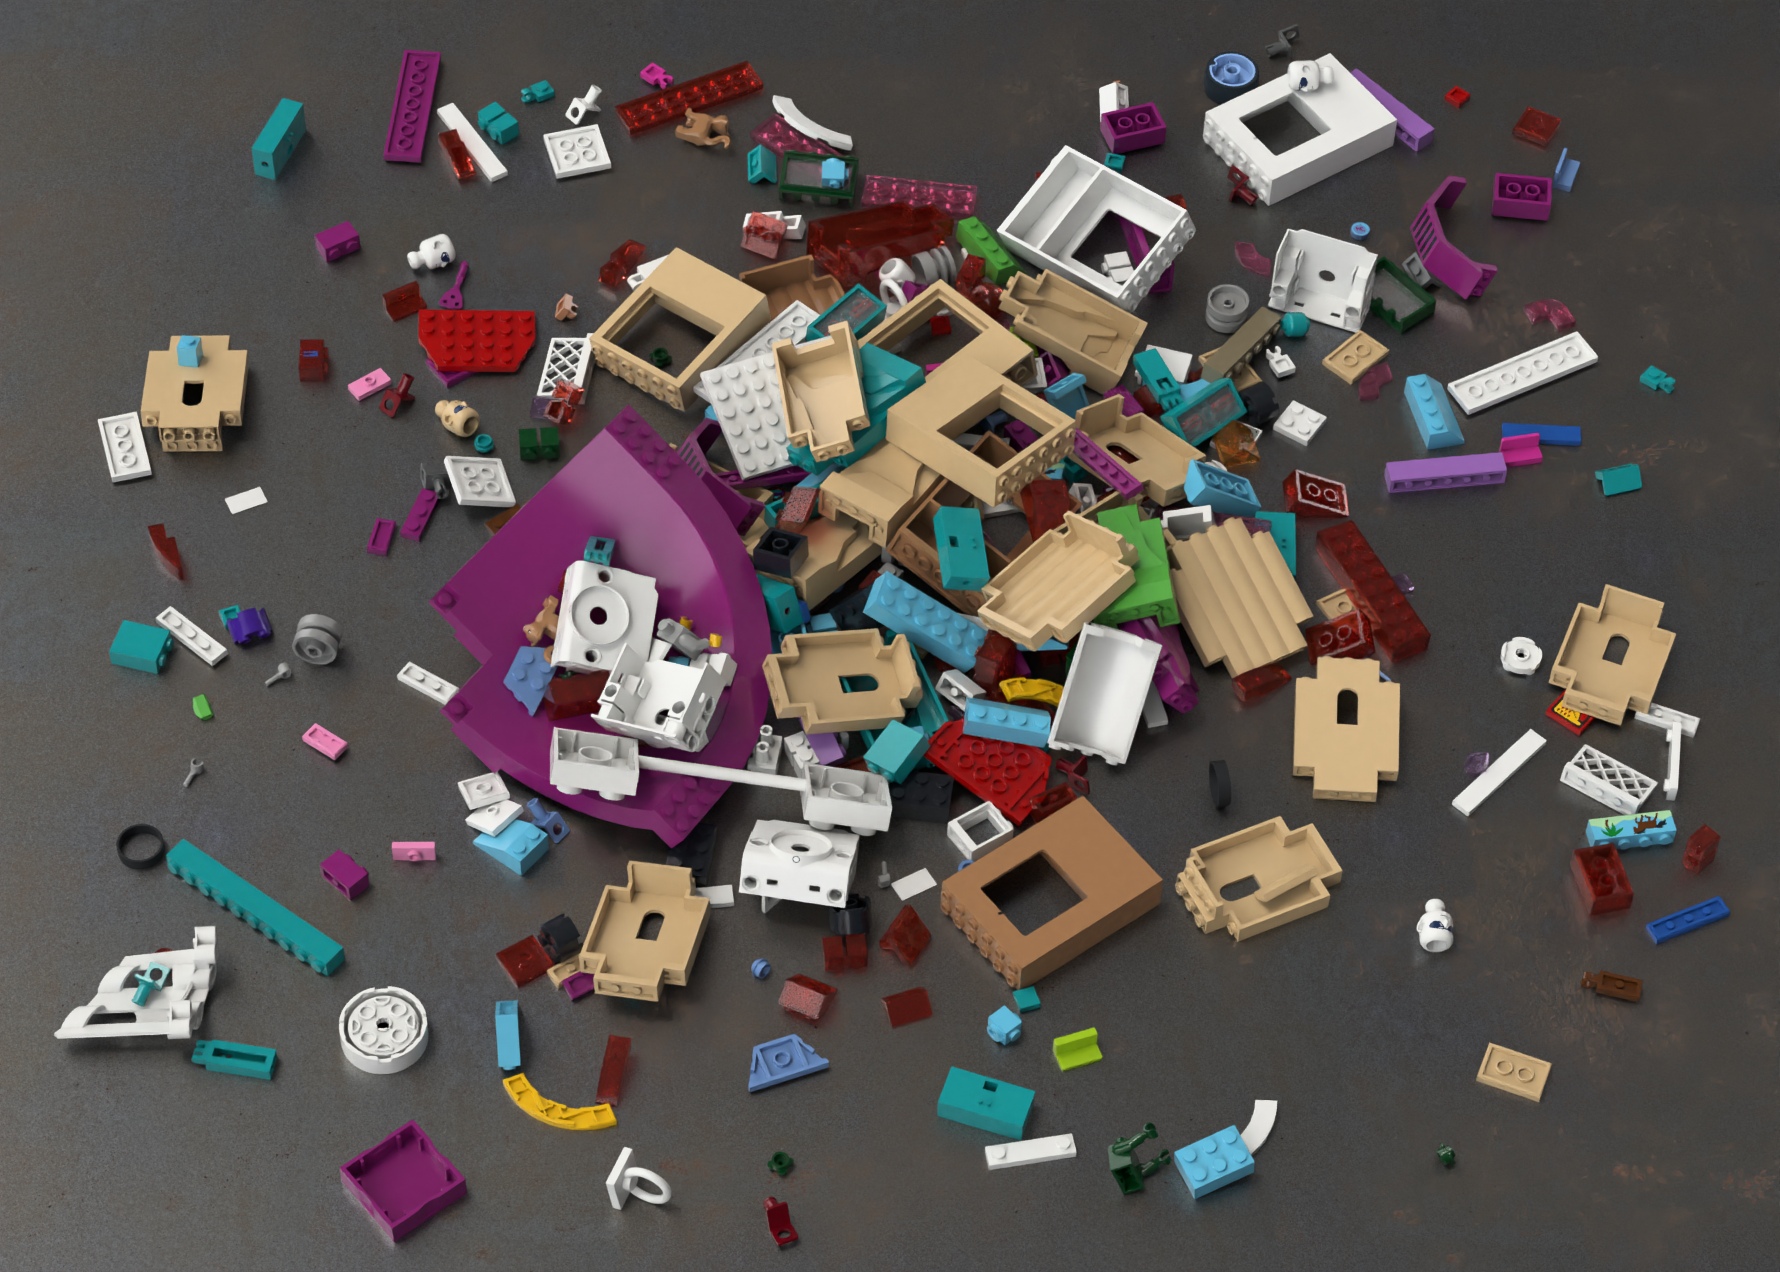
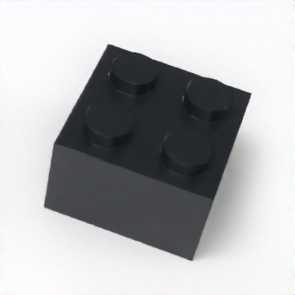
M770 527L753 549L754 569L792 579L809 556L808 536Z

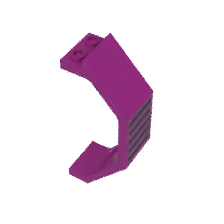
M1449 175L1427 200L1410 229L1423 267L1464 299H1467L1469 295L1481 297L1498 270L1496 265L1476 263L1470 260L1446 240L1435 208L1451 209L1467 184L1465 178Z
M706 417L688 436L677 454L709 488L727 513L737 533L745 536L765 508V505L762 501L739 494L711 470L705 455L722 432L719 421Z

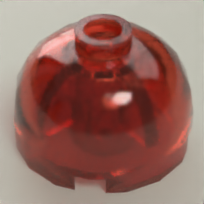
M982 282L972 288L968 295V300L992 319L996 320L999 317L998 315L1004 312L999 309L1002 302L999 300V297L1003 292L1000 286L994 283Z

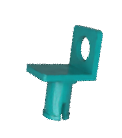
M152 961L144 976L135 974L134 977L139 981L140 985L131 1001L144 1007L151 990L155 989L161 992L170 973V968ZM160 969L162 977L156 981L152 980V971Z

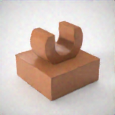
M566 293L557 303L556 319L562 321L566 316L569 319L575 318L577 315L575 311L578 305L572 303L573 296Z

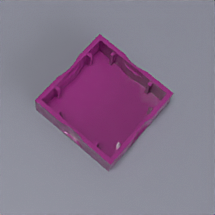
M413 1119L389 1134L378 1145L365 1150L339 1167L343 1184L393 1242L467 1193L466 1179L446 1157L437 1151L431 1139Z

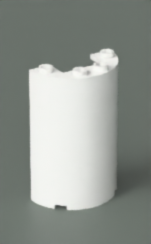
M1084 622L1047 741L1048 747L1055 750H1061L1062 747L1069 751H1074V748L1081 750L1082 754L1093 756V753L1101 755L1106 759L1107 763L1117 766L1118 762L1125 764L1162 645L1146 638L1144 640L1135 634L1096 623L1089 625L1088 622Z

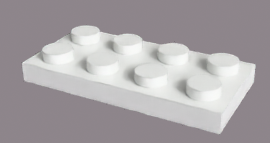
M137 412L98 419L112 483L152 475Z

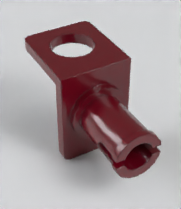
M1232 166L1227 178L1237 186L1232 190L1229 201L1231 202L1240 196L1252 206L1258 199V195H1255L1246 188L1249 177L1235 166ZM1233 173L1238 174L1241 178V181L1237 180L1234 177Z
M403 373L397 388L386 389L379 409L390 417H395L401 401L415 400V397L408 393L415 378L407 373ZM388 399H391L394 403L392 410H388L386 407Z
M1082 756L1077 763H1072L1060 757V760L1056 762V769L1068 774L1069 787L1089 795V781L1082 777L1088 771L1087 758ZM1080 781L1084 785V788L1079 786L1077 782Z
M775 1197L766 1198L763 1205L766 1209L768 1228L777 1245L781 1246L798 1240V1234L790 1222L787 1202L778 1204ZM783 1231L791 1233L787 1238H781L778 1235Z

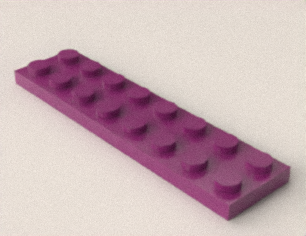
M404 50L383 153L384 160L421 163L441 62V52Z

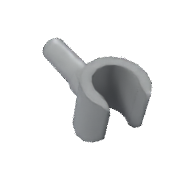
M281 663L278 666L279 672L265 681V684L269 686L280 678H289L291 670L288 663Z
M196 758L191 760V771L183 783L185 787H188L195 775L203 772V761L196 765Z
M886 861L881 863L882 875L877 876L880 888L891 885Z

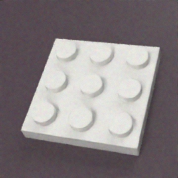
M598 124L543 135L557 179L611 168V162Z
M462 456L445 457L444 463L459 505L514 507L516 500L501 459Z

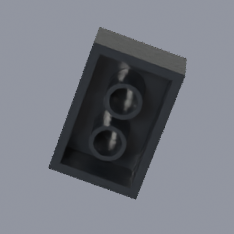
M874 582L842 599L828 611L842 631L880 629L885 626L863 613Z
M911 771L902 784L895 781L890 782L891 817L948 824L954 777L945 774Z
M698 822L683 841L673 848L669 847L665 865L692 868V878H695L696 888L707 887L717 843V825Z

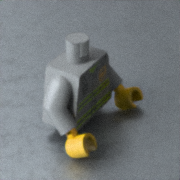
M681 617L680 623L668 618L661 620L658 624L659 631L657 636L664 642L671 644L672 649L694 661L697 660L703 649H707L709 646L720 647L722 643V636L716 633L710 634V640L697 637L690 631L693 621H688L687 617Z

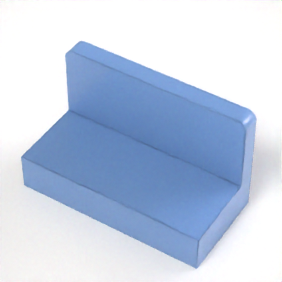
M1564 148L1555 171L1552 188L1570 192L1580 162L1567 159L1568 148Z

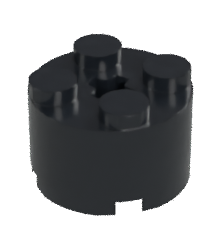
M1259 382L1238 393L1247 410L1245 414L1248 416L1252 427L1262 425L1280 415L1278 403L1274 404L1272 399L1275 395L1265 382Z
M849 893L845 908L828 906L830 929L836 933V937L844 938L851 934L867 935L870 933L872 912L871 900L868 896L865 895L864 899L860 898L858 893Z
M564 913L540 925V935L537 936L541 946H546L549 951L548 956L554 965L581 953L583 948V942L579 944L577 940L580 934L576 926L568 916L564 918Z

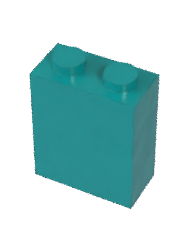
M123 620L109 650L111 664L158 674L161 666L164 667L168 651H171L173 648L174 640L171 638L170 630Z
M892 719L863 758L867 763L869 771L874 774L880 773L889 782L895 781L902 784L929 749L930 744L923 734Z

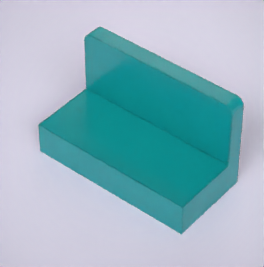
M760 144L747 154L748 181L755 184L765 177L772 183L777 182L776 155Z
M1631 463L1595 471L1596 479L1602 480L1605 495L1642 488L1638 464Z

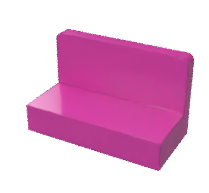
M1539 433L1501 439L1499 452H1502L1507 468L1542 462L1543 456L1538 446L1540 440Z

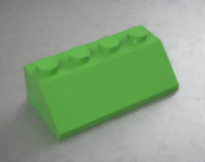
M975 216L958 222L955 238L967 250V253L973 257L979 268L983 269L984 274L996 285L1007 283L1011 276L1015 277L1018 271L1027 275V272L986 223Z

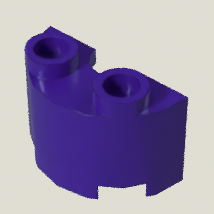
M251 608L238 612L237 618H229L226 622L234 644H246L251 641L253 636L265 638L273 632L264 608L260 611H257L256 608Z

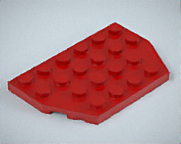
M419 309V344L421 347H424L427 356L434 362L437 371L516 372L520 367V363L526 358L527 352L535 345V311Z
M964 716L963 719L954 722H945L928 740L930 747L923 756L985 802L990 801L1004 816L1020 826L1044 799L1052 757L1037 746L963 734Z

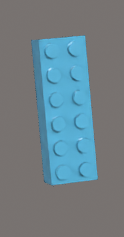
M888 571L874 581L863 613L896 633L905 634L906 639L963 673L977 665L988 631Z

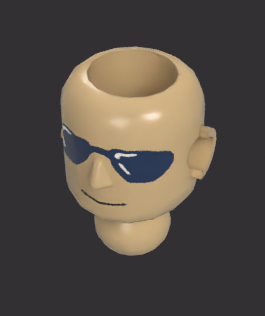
M442 400L435 406L436 415L441 418L443 426L457 436L468 437L477 430L480 422L479 414L475 409L468 406L465 401L453 400L449 402Z

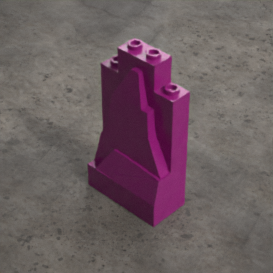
M1157 615L1118 623L1120 630L1162 645L1152 676V681L1162 700L1183 714L1198 704L1199 700L1195 693L1200 689L1190 672V665L1180 640L1177 624L1160 627Z

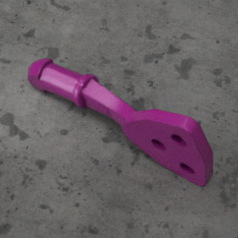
M463 261L460 264L459 272L456 275V284L444 293L439 301L440 307L448 310L463 309V297L460 293V287L465 280V275L469 268L467 261Z

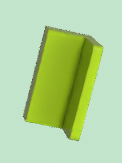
M1095 1027L1054 1039L1053 1053L1062 1071L1102 1060V1054L1097 1045L1098 1033Z

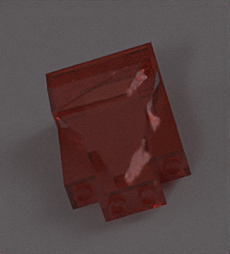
M905 200L815 219L808 221L806 255L811 254L815 263L846 287L857 285L858 283H866V275L881 269L882 265L892 258L906 257L944 246L945 238L953 235L954 218L934 203L913 207Z

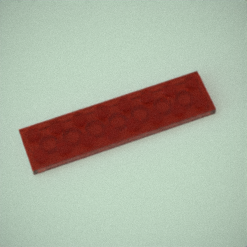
M744 61L614 106L615 113L628 133L633 135L684 117L688 108H691L692 112L696 113L762 90L763 83L749 62Z

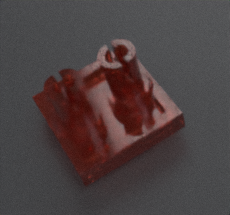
M752 211L748 225L743 228L744 237L741 247L772 259H777L789 223L757 211Z
M904 905L884 936L881 937L879 946L883 950L893 949L904 966H911L932 935L911 905Z

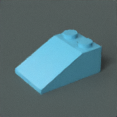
M518 819L512 821L495 837L482 832L473 841L474 845L520 876L549 850L548 834L535 825Z

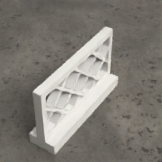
M588 333L587 338L551 339L537 393L538 399H575L577 404H585L595 364L589 340L594 333ZM556 345H565V347L558 351L555 349ZM576 345H583V347L577 351L573 348ZM570 350L572 354L564 358L562 354ZM558 357L562 360L555 365L551 363ZM577 357L579 362L572 365L570 361ZM566 364L569 368L561 373L558 369ZM555 371L558 375L550 380L548 375ZM572 372L576 374V376H574L570 380L566 378V376ZM563 379L565 383L557 387L555 383ZM550 386L554 388L551 392H544ZM569 386L572 388L571 393L562 392Z
M1586 744L1571 762H1567L1560 781L1623 815L1637 814L1640 807L1658 785V782ZM1585 752L1593 756L1594 759H1585ZM1597 764L1598 769L1590 770L1588 765ZM1602 764H1608L1612 768L1604 769ZM1583 765V767H1584L1585 770H1583V769H1581V768H1579V767H1577V766ZM1625 773L1629 775L1630 778L1622 779L1620 774ZM1615 774L1617 779H1608L1607 775ZM1594 775H1601L1603 780ZM1639 783H1644L1650 787L1640 788ZM1625 784H1633L1635 789H1627ZM1613 785H1620L1621 789H1619V788H1617V787H1615V786H1613ZM1638 794V796H1639L1640 799H1638V798H1636V797H1634V796H1632V795Z

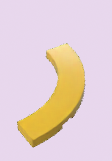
M1024 677L1004 680L999 684L1008 702L1020 699H1033L1047 702L1056 707L1059 705L1064 686L1048 680H1034Z
M524 1073L503 1080V1085L513 1101L526 1113L546 1124L570 1130H596L617 1125V1120L609 1103L594 1107H581L580 1109L568 1108L566 1105L543 1098L529 1083Z

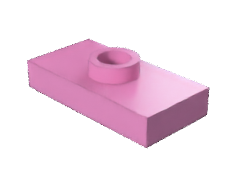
M379 368L350 383L348 390L360 401L391 385L392 382L388 375Z
M316 723L302 736L304 742L333 760H336L348 748L346 741Z
M392 842L393 860H436L435 842Z

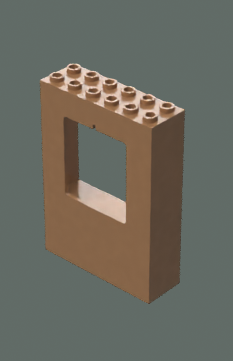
M989 430L969 451L996 469L1019 454ZM1045 473L1040 474L1031 483L1008 497L1007 500L1012 499L1011 503L1035 521V524L1007 556L984 540L990 576L989 581L1049 529L1054 530L1064 524L1063 515L1068 510L1076 514L1083 503ZM945 477L898 529L886 551L965 614L979 617L977 610L987 602L982 591L943 589L933 518L941 506L960 507L971 495L970 492Z
M1081 796L942 882L940 906L942 911L946 915L949 914L957 928L962 929L966 933L969 941L979 947L981 954L985 958H989L996 971L1001 972L1006 977L1008 984L1020 990L1028 988L1159 905L1163 879L1084 796ZM1037 854H1040L1083 901L1027 936H1024L1004 914H1001L998 907L981 889Z

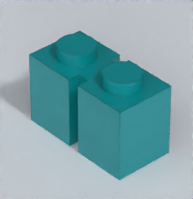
M493 102L478 111L479 127L488 132L492 139L497 140L501 145L519 135V122L509 113H506V110L498 103Z

